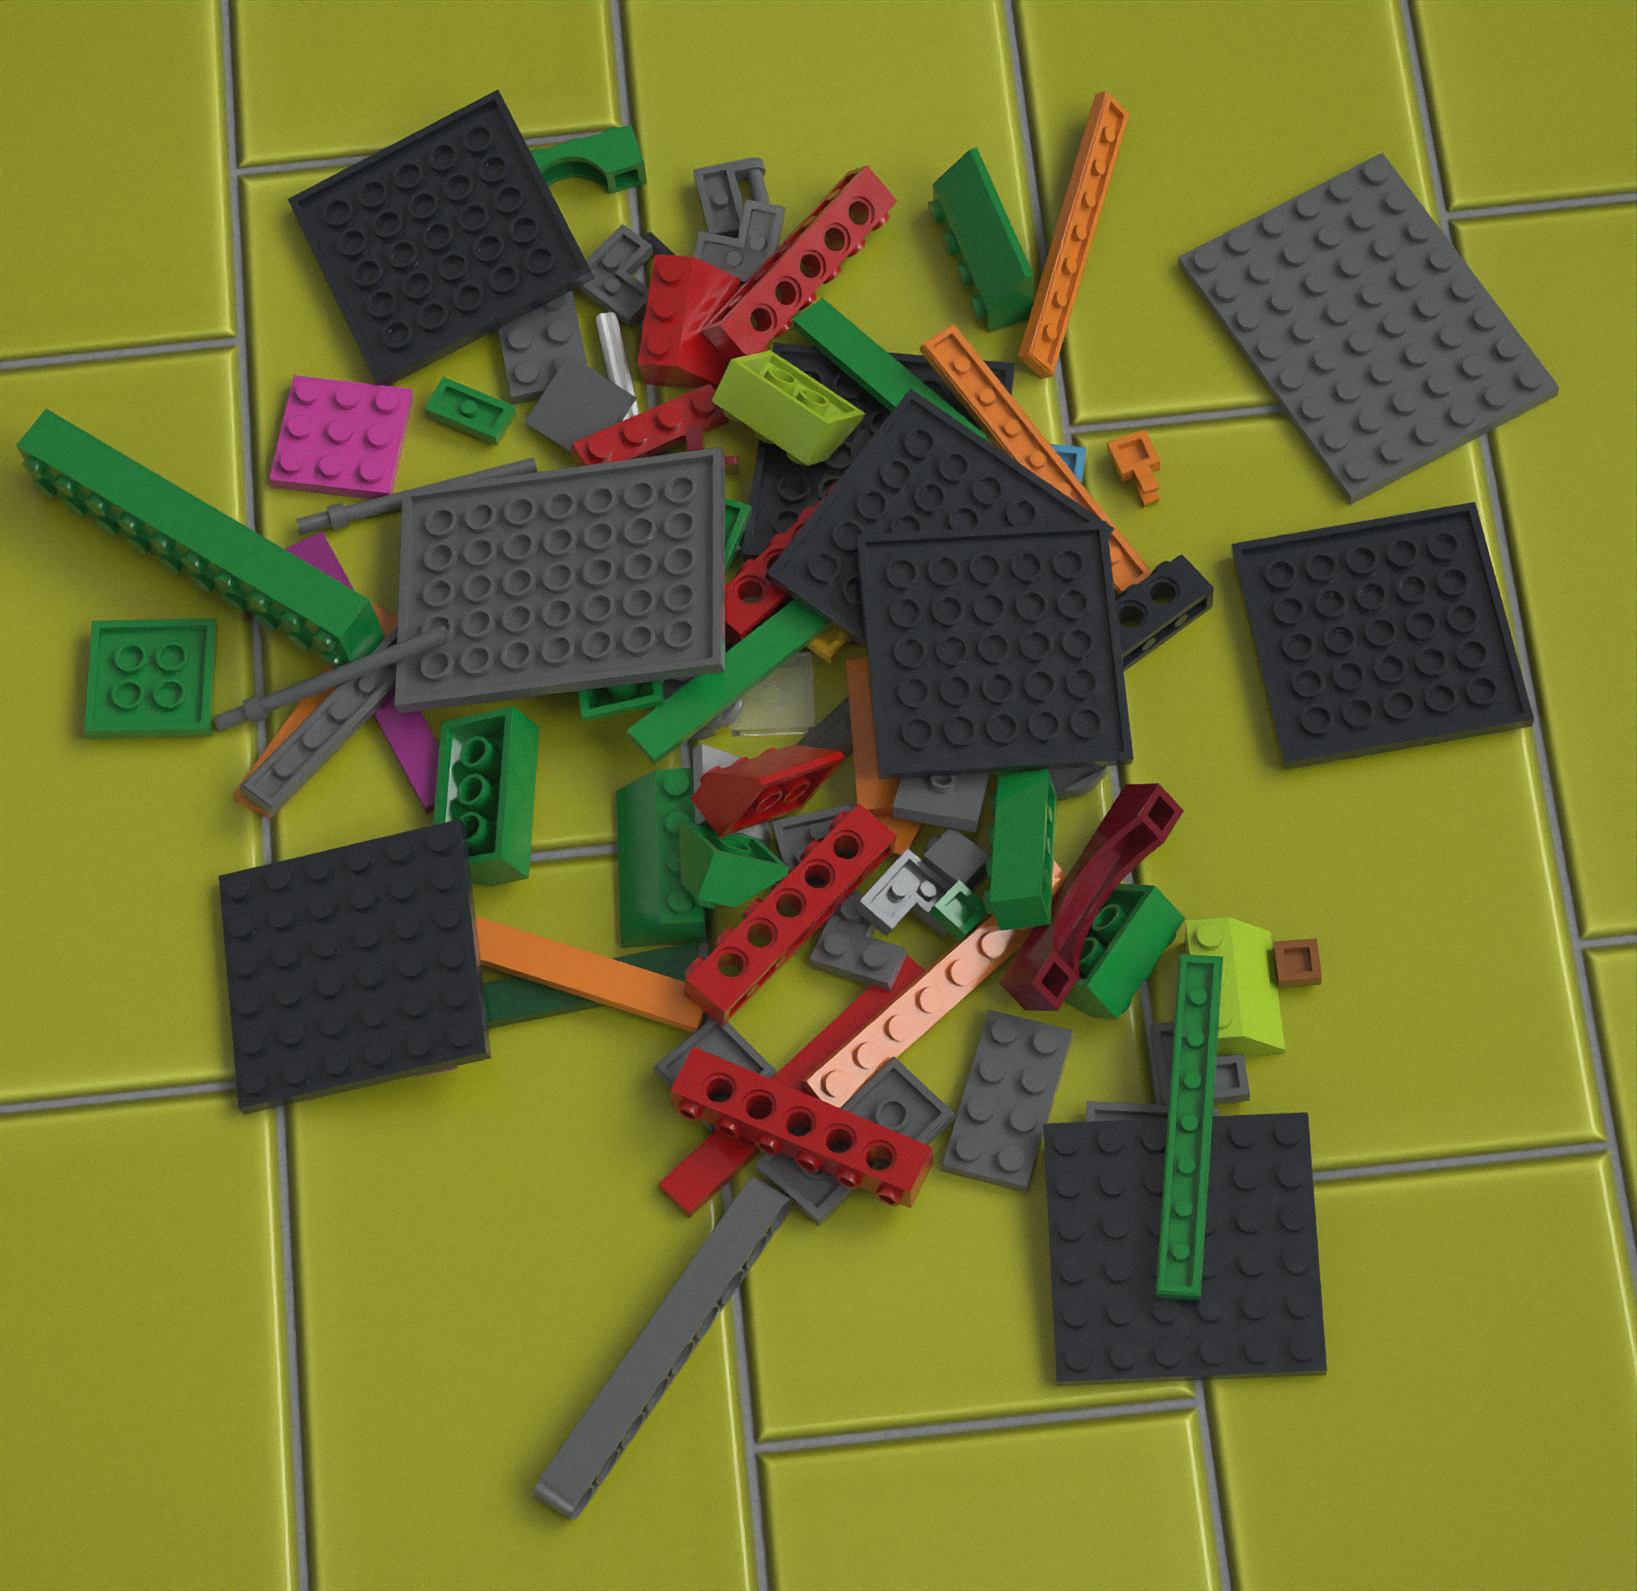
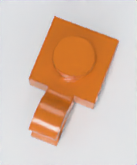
M1146 429L1108 441L1107 451L1121 482L1134 479L1143 506L1159 502V497L1156 493L1159 490V485L1153 472L1160 470V459Z

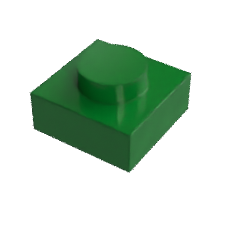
M959 880L928 913L960 942L986 916L987 911L985 903Z

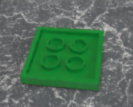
M216 618L92 621L84 723L86 738L211 736L218 635Z

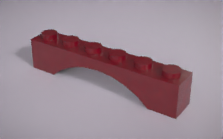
M1159 783L1125 784L1053 897L1050 925L1034 927L1000 980L999 984L1024 1010L1058 1011L1079 979V961L1082 946L1099 910L1121 881L1149 854L1164 844L1184 812Z

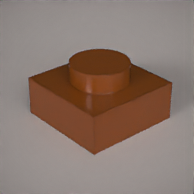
M1317 938L1274 942L1273 953L1278 988L1321 985L1322 974Z

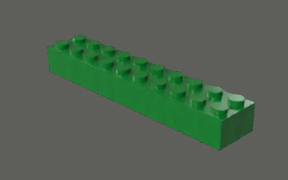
M47 408L17 443L16 446L24 459L22 462L23 467L34 478L33 486L48 498H52L54 495L64 501L69 510L80 517H83L85 514L95 519L96 524L106 533L112 536L119 533L127 538V542L141 554L146 555L150 552L159 557L161 564L171 572L178 574L182 571L189 575L192 582L201 590L207 593H211L212 590L216 591L236 611L243 612L246 609L256 615V620L266 629L272 632L279 629L286 633L289 640L298 648L304 651H308L311 648L321 654L322 660L333 669L370 655L385 639L370 599Z

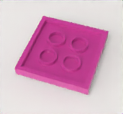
M294 375L269 478L271 487L375 499L393 494L414 398L412 389Z

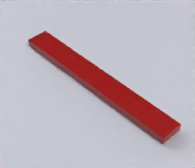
M907 955L891 991L871 985L771 1079L812 1096L801 1083V1080L925 970ZM760 1108L752 1111L749 1116L754 1119H764L771 1112ZM716 1129L659 1183V1188L681 1210L691 1217L762 1150L755 1145V1142L741 1136L737 1139L730 1138Z

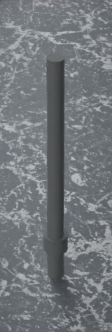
M533 457L413 489L536 473L537 467ZM403 491L344 506L343 503L328 506V511L298 518L296 521L300 535L332 527L333 530L349 526L348 522L401 509Z
M441 626L267 696L255 695L243 700L242 706L216 715L214 717L216 726L219 731H224L247 721L251 723L268 718L269 712L450 641L449 634L445 626Z

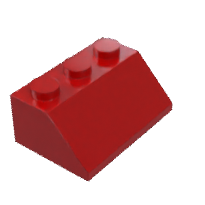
M655 254L637 361L645 385L700 388L710 383L714 390H717L727 369L728 361L701 330L739 290V277L696 257Z
M791 745L779 750L773 747L764 751L758 757L752 759L743 757L731 766L725 768L715 766L700 778L701 786L690 799L721 838L803 809L843 761L845 756L838 750Z

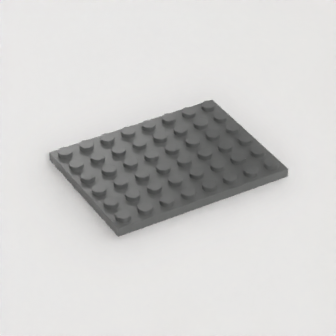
M1383 153L1178 257V266L1350 505L1558 395L1559 386Z
M721 447L403 491L397 644L441 626H445L450 641L396 662L395 707L399 713L725 672V455Z

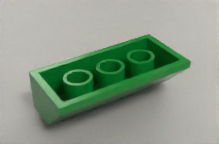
M976 147L968 150L932 184L933 200L928 202V208L934 224L941 223L945 232L942 233V240L948 256L955 255L958 262L956 273L962 288L969 287L972 294V297H970L972 312L976 320L983 319L987 331L990 333L1029 320L1034 303V274Z
M514 706L443 721L441 724L433 825L461 819L465 824L472 883L495 886L529 879L540 727Z
M693 767L654 770L616 791L621 948L679 945L692 942L707 943L706 909L704 906L694 902V896L681 884L679 828L682 821L695 824V804L690 799L694 794Z

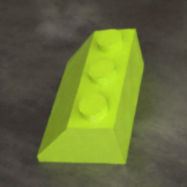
M771 350L731 359L712 399L713 403L723 409V414L727 418L735 422L745 423L755 430L754 434L757 438L769 444H776L787 452L786 455L791 461L803 466L827 460L860 424L866 414Z
M1231 917L1186 920L1184 941L1186 954L1223 956L1217 1057L1244 1054V1057L1285 1053L1271 932Z

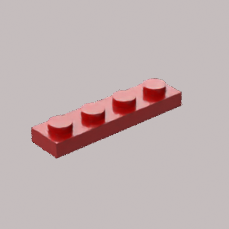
M709 383L572 443L570 453L579 467L652 457L686 442L685 427L702 425L703 432L706 433L727 424L729 418L723 414L721 407L712 402L716 391Z

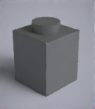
M949 828L942 836L939 834L935 835L923 850V861L952 886L960 880L967 888L974 892L988 877L986 859L990 855L954 828Z

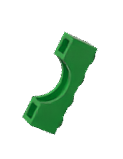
M631 125L620 128L612 127L599 134L585 138H573L560 145L530 151L548 187L564 179L581 178L597 183L608 194L647 184L644 160Z

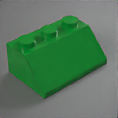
M1120 883L1114 889L1088 930L1079 961V979L1065 999L1066 1003L1091 1017L1118 1019L1120 1015L1127 1011L1131 1005V999L1143 981L1150 977L1155 963L1164 950L1173 943L1176 938V932L1185 920L1184 916L1156 886Z

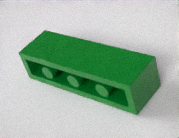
M1048 769L998 775L997 793L991 794V809L995 818V824L989 825L988 829L993 855L988 856L986 859L987 874L991 882L990 888L984 890L986 911L988 914H994L1000 931L1050 925L1057 815L1056 791Z

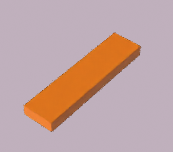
M867 658L846 659L857 804H861L872 815L892 814L898 790V778H878Z

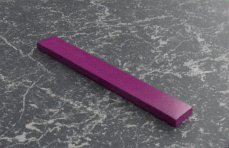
M323 532L285 548L288 552L353 589ZM394 691L373 716L425 813L429 814L435 809L440 747L420 711L399 713L395 707Z

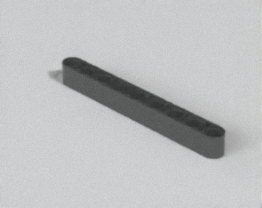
M752 1177L745 1184L549 1464L535 1487V1498L572 1521L582 1513L782 1225L792 1205L791 1198L756 1177Z

